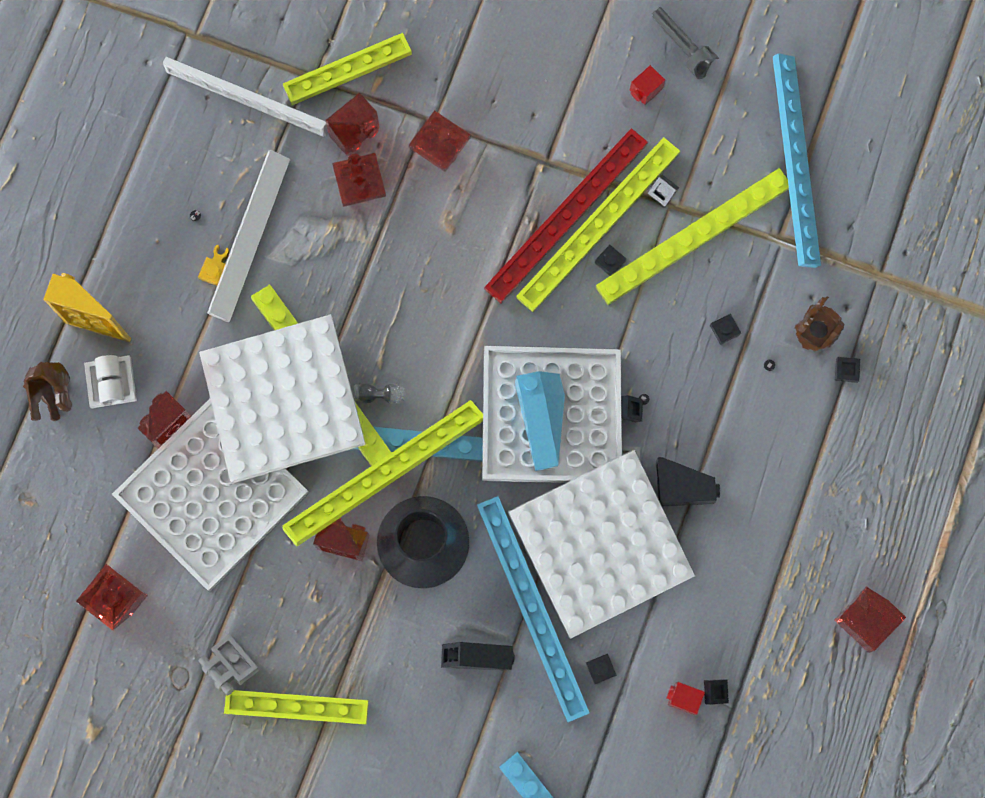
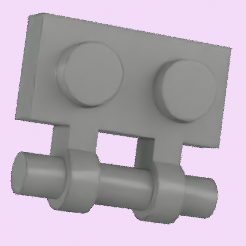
M230 634L211 648L212 653L215 655L211 660L206 655L198 660L202 665L203 672L206 675H210L215 681V686L218 690H222L227 696L234 691L230 685L232 680L235 679L239 685H242L259 671L255 663ZM221 664L227 669V672L223 675L217 669Z

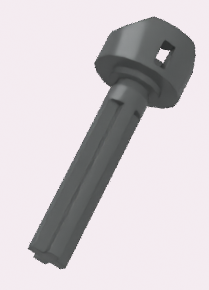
M659 7L652 13V17L689 57L686 66L697 79L705 78L711 63L715 59H719V57L709 46L699 49L672 18Z

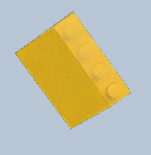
M62 273L61 276L52 274L43 300L66 324L130 343L131 337L116 319L75 280V277L66 273Z

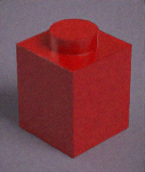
M649 65L631 82L630 93L636 101H641L646 105L664 88L666 80Z
M676 682L675 686L670 685L666 699H669V706L697 715L705 692Z

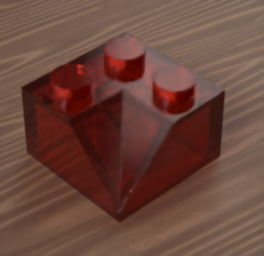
M360 92L325 120L329 137L346 155L357 151L361 147L362 142L367 138L374 137L380 128L377 111Z
M165 391L163 394H158L152 400L149 414L141 419L138 429L159 449L191 415Z
M339 518L315 535L313 545L317 550L362 562L370 535L365 531V527L352 524V527H347Z
M106 564L76 602L111 630H115L137 610L148 595L116 569Z
M866 586L834 620L870 653L874 652L903 622L906 616L889 600Z

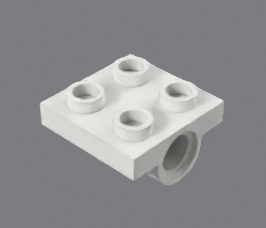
M115 355L100 356L95 358V361L84 363L90 408L137 401L130 355L122 357Z

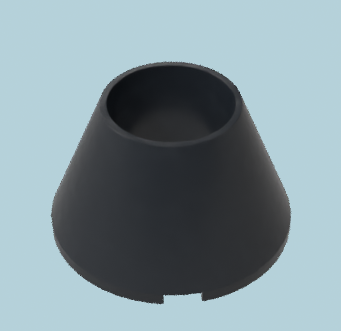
M429 496L412 497L395 505L382 520L377 535V551L385 570L398 582L412 588H433L451 580L463 567L469 552V533L462 516L449 503ZM430 520L438 524L444 531L445 539L441 549L429 558H413L407 555L400 547V539L404 529L414 521Z

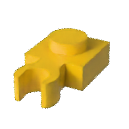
M219 245L214 247L213 259L206 257L198 276L199 280L218 286L225 267L223 262L230 254L228 248H226L224 254H218Z

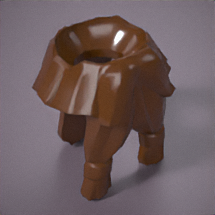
M828 296L822 297L817 304L811 305L805 313L803 320L795 325L796 336L802 344V348L817 351L831 347L838 340L841 331L844 330L845 324L841 321L840 315L832 308L822 307L829 298ZM814 321H821L827 326L828 331L824 337L817 338L811 334L810 326Z
M40 362L38 365L30 367L25 375L23 388L27 392L31 420L37 421L41 419L39 402L42 400L48 405L50 420L58 421L60 419L58 408L68 412L72 407L67 389L70 382L69 373L63 364L59 362Z

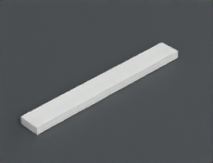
M165 57L163 61L164 68L168 74L324 137L328 132L327 123L323 120L171 58Z
M269 150L207 312V314L226 322L231 320L290 161L289 158L277 152Z

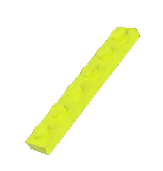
M401 33L282 84L291 105H295L412 55V51L404 34Z
M234 690L230 695H226L224 714L367 725L369 701Z

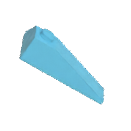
M538 371L516 376L515 387L535 471L558 467L565 400L560 374Z

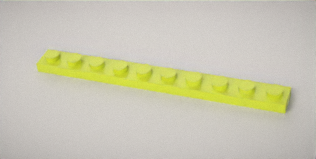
M663 137L520 291L516 298L534 312L680 154V150Z
M778 168L598 283L596 289L607 305H610L789 190L787 177Z
M270 284L251 295L252 301L273 330L298 324ZM355 403L366 445L358 448L372 466L392 452Z
M471 400L282 525L284 532L296 547L483 422V413Z

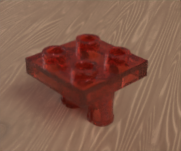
M434 110L409 143V148L446 172L470 140L471 134Z
M354 153L347 160L332 163L343 207L386 197L376 153L363 156Z

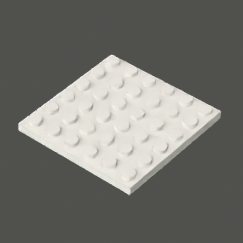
M331 314L199 352L229 478L232 483L366 445Z
M484 346L482 481L567 483L622 456L621 350ZM538 371L560 374L565 393L558 467L535 471L515 387L516 376Z
M209 399L112 495L210 592L309 491L285 468L232 483L229 478L211 399Z
M635 450L508 511L570 639L695 576Z

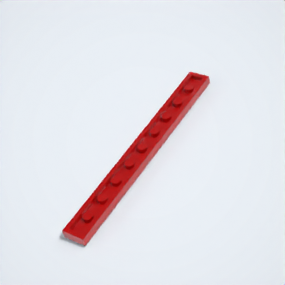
M631 128L488 282L484 290L498 302L502 303L647 146L648 141Z

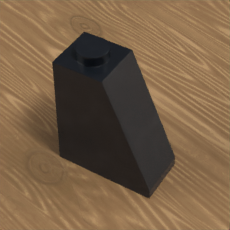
M664 457L657 458L658 500L662 507L714 504L717 498H720V485L716 484L715 477Z
M470 642L442 644L441 668L503 671L512 670L515 660L513 646Z

